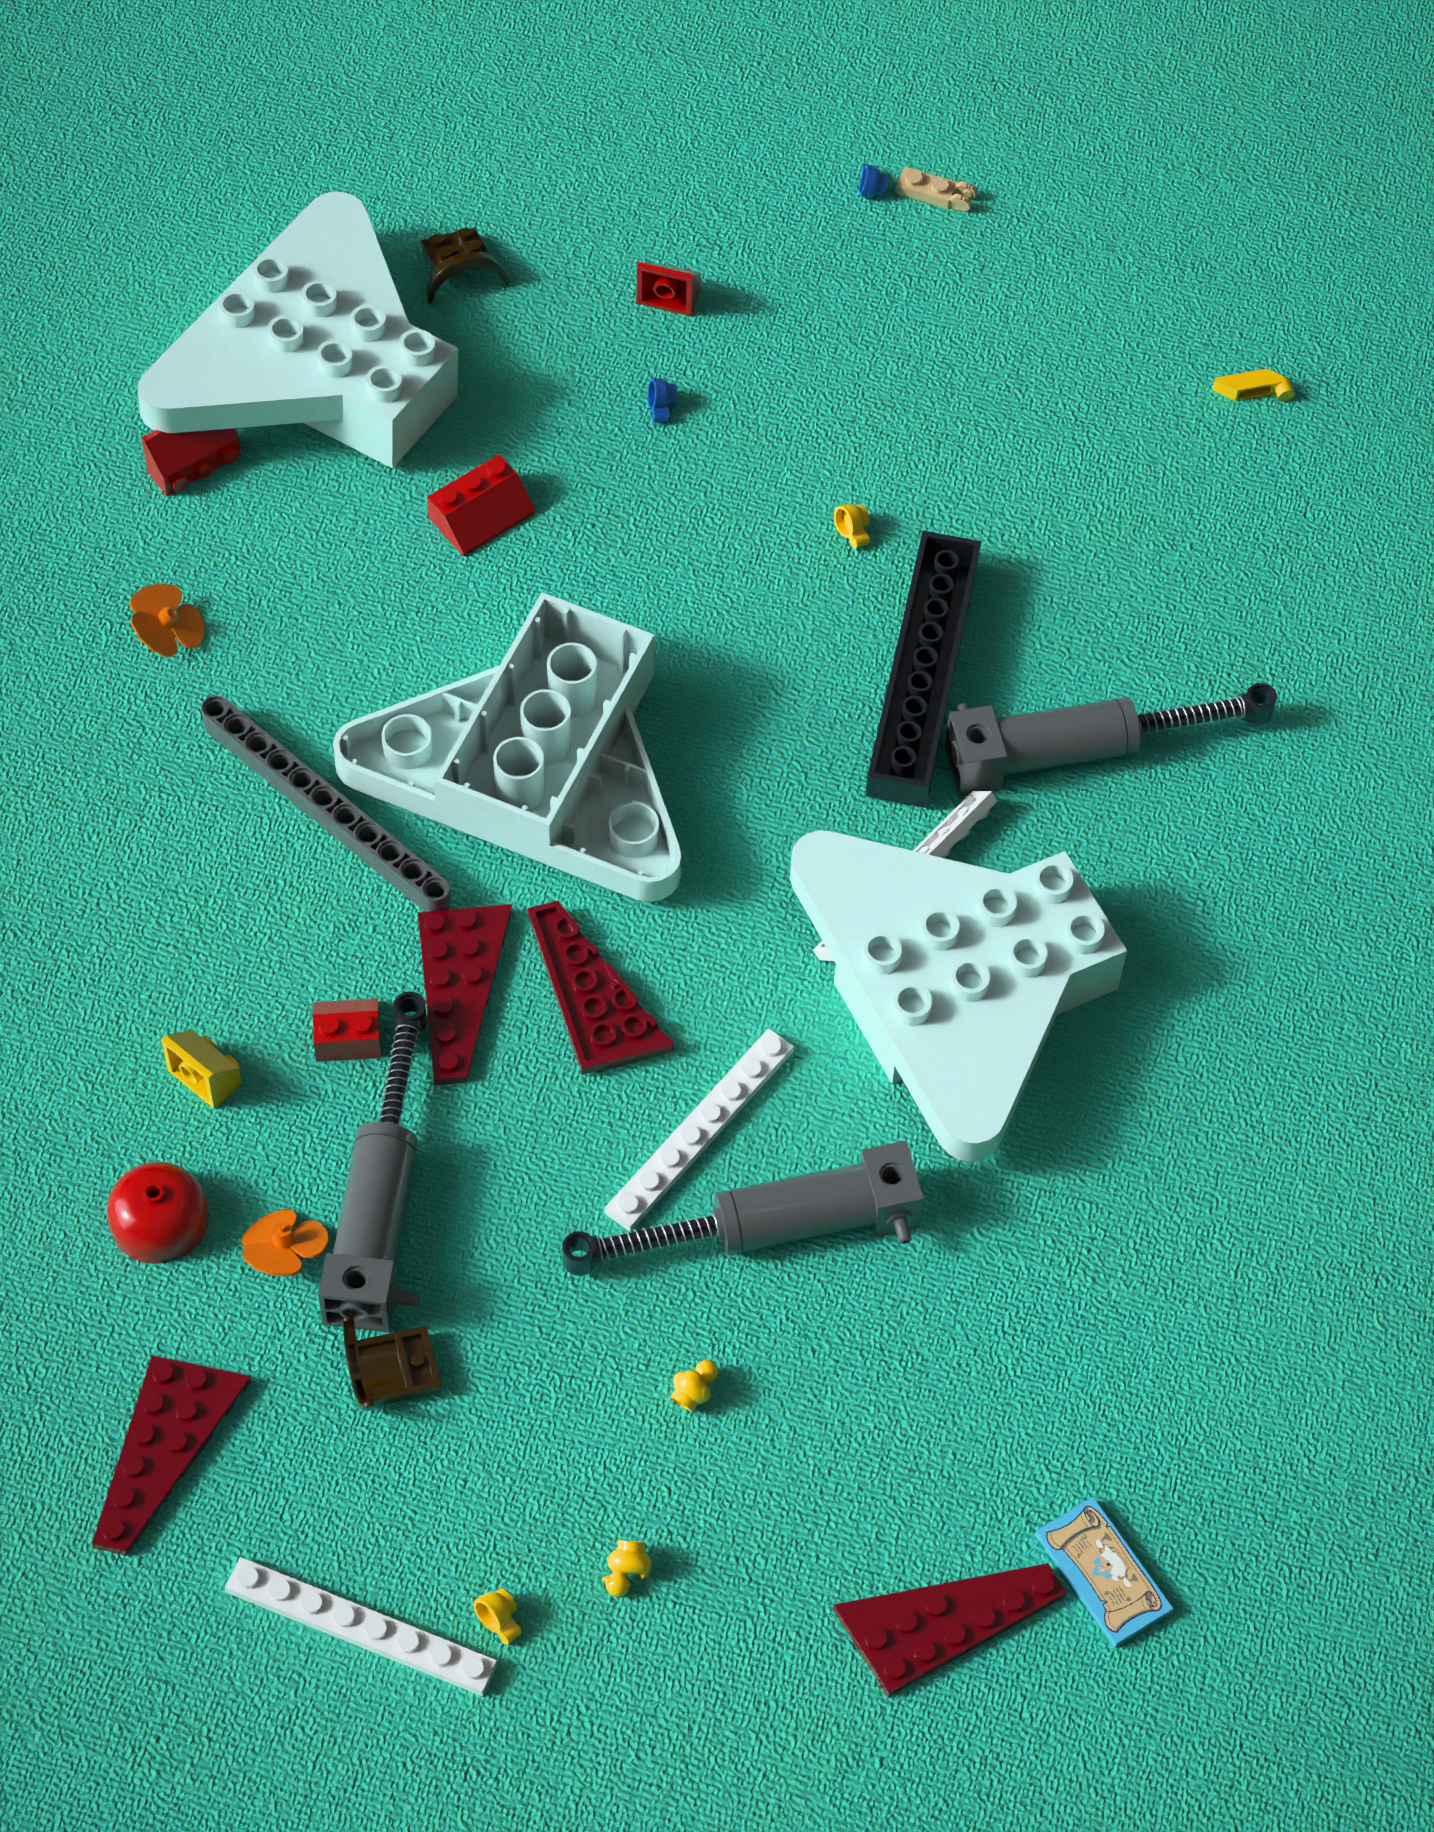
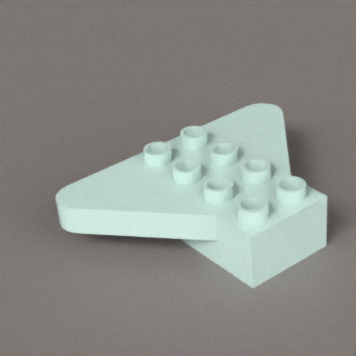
M329 192L314 199L142 375L138 382L140 416L144 424L152 430L166 433L305 423L393 468L457 397L458 348L431 335L425 330L409 324L362 201L354 195L345 192Z
M542 592L500 666L355 719L343 725L335 735L333 749L337 775L344 784L355 790L636 900L646 902L660 901L670 896L679 885L681 877L680 846L633 716L654 677V634Z
M819 830L807 833L793 847L790 868V881L793 890L836 963L835 986L890 1082L894 1084L901 1080L904 1081L939 1144L949 1155L959 1160L971 1162L987 1158L995 1152L1004 1136L1056 1016L1115 991L1119 987L1127 950L1066 851L1008 874L831 831Z

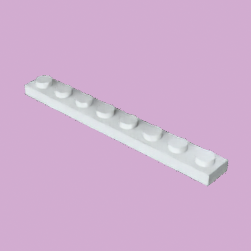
M972 791L913 851L945 858L950 853V848L957 841L965 838L970 833L969 829L977 821L984 819L989 814V809L997 802L992 791ZM823 941L813 950L819 960L834 961Z
M768 1028L606 1205L605 1214L631 1232L790 1057L794 1046Z
M242 1557L239 1558L225 1586V1591L228 1594L482 1697L497 1666V1660Z

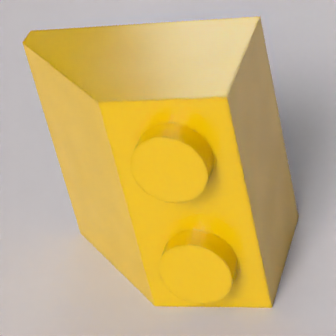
M189 1030L166 1035L161 1039L168 1072L212 1108L215 1109L242 1084L238 1062L228 1054L224 1056L220 1053L214 1042L207 1036L201 1037L195 1031Z

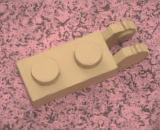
M906 166L895 189L896 194L946 209L961 210V212H968L972 206L971 199L975 198L978 192L971 183L968 184L964 181L958 183Z

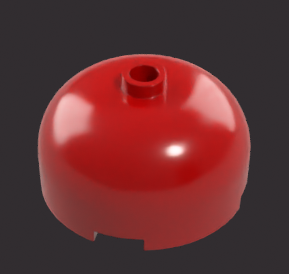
M148 1162L132 1168L116 1182L107 1203V1220L116 1245L126 1255L141 1262L161 1264V1260L172 1259L181 1254L186 1256L198 1246L208 1228L209 1210L203 1187L193 1174L173 1163Z

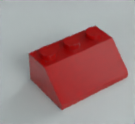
M234 428L166 433L154 430L141 437L147 472L166 496L184 490L188 484L199 478L208 477L217 468L225 464H231L241 456L240 441Z
M500 454L427 497L429 519L463 557L535 514V508L517 472Z

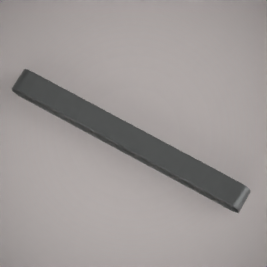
M214 695L202 702L201 711L204 728L211 736L424 912L450 910V886L445 878L228 700ZM395 858L393 861H388L387 859ZM414 876L419 877L417 879H409L410 877ZM433 895H440L441 897H439V898H432L431 896H433Z

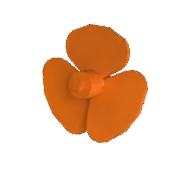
M156 583L142 587L129 601L130 608L134 612L131 617V626L139 640L151 651L169 658L174 656L178 649L174 635L184 647L189 649L197 648L205 636L204 621L199 610L187 603L181 604L176 609L182 600L180 589L171 584Z
M282 1209L263 1216L249 1227L241 1240L244 1247L242 1256L244 1261L257 1271L272 1276H294L302 1269V1262L295 1252L304 1258L320 1256L329 1243L328 1232L320 1222L313 1220L300 1223L292 1231L297 1220L296 1213L290 1209Z

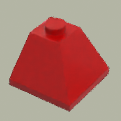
M638 262L636 304L692 316L701 291V272L676 266Z

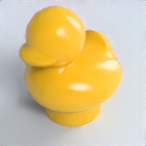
M703 1360L697 1364L695 1370L675 1374L673 1378L675 1390L670 1398L690 1412H693L697 1405L706 1403L711 1397V1391L707 1383L714 1382L719 1374L717 1365L711 1360Z
M618 1540L617 1549L609 1555L607 1560L608 1566L613 1573L602 1578L608 1593L612 1596L621 1597L629 1590L630 1581L625 1574L640 1575L641 1579H645L649 1575L652 1568V1560L645 1552L646 1543Z

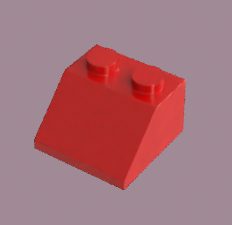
M378 998L313 1003V1043L316 1062L381 1058Z

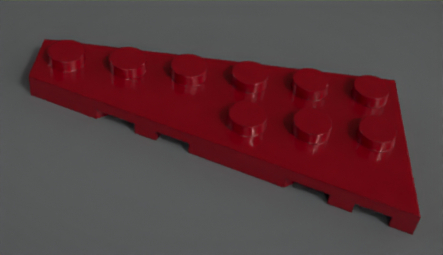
M558 900L527 908V915L582 1075L675 1050L674 1042L669 1036L666 1037L652 1015L646 1013L638 1003V998L612 966L602 959L599 955V950L593 943H589L580 932V927Z
M512 904L418 913L434 1086L466 1083L476 1050L477 1038L482 1027L483 1016L496 975L501 948L505 941L508 922L513 911Z
M151 1356L92 1541L93 1549L126 1556L129 1554L151 1523V1518L163 1502L165 1503L172 1494V1489L180 1477H184L214 1435L213 1431L220 1421L232 1410L234 1402L243 1390L245 1391L252 1382L251 1376Z
M1046 1563L834 1604L833 1611L887 1697H890L1065 1598L1067 1591L1050 1565Z

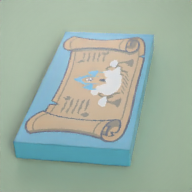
M1094 1497L1036 1530V1537L1114 1648L1172 1613L1173 1607Z

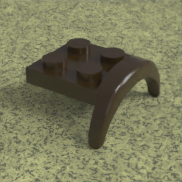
M462 228L453 233L445 235L436 234L428 239L421 240L422 251L433 270L427 287L428 304L433 303L437 290L448 278L468 269L492 271L502 278L505 285H509L506 273L497 260L490 255L476 228Z
M353 1316L344 1317L343 1336L347 1367L356 1402L362 1411L374 1410L375 1406L442 1392V1385L427 1326L357 1340Z

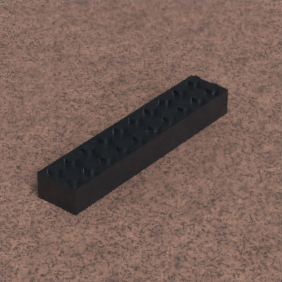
M922 531L868 771L865 794L867 797L925 808L927 806L982 541Z

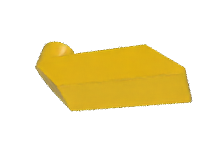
M1268 368L1217 377L1213 385V391L1234 401L1276 394L1279 401L1286 402L1295 396L1291 382L1286 377Z

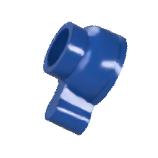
M863 163L859 196H883L888 175L881 173L878 166Z
M651 378L648 386V406L652 411V422L668 423L670 418L669 407H675L677 402V386L675 383H668L664 379Z

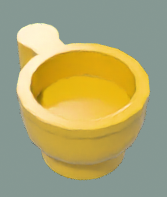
M845 504L836 507L834 511L836 528L844 538L850 539L852 547L856 549L870 543V538L864 530L870 521L867 509L861 504Z
M499 1588L495 1592H487L474 1601V1610L479 1620L490 1631L497 1633L504 1644L508 1645L522 1634L521 1628L511 1617L517 1611V1605L513 1597L506 1590Z

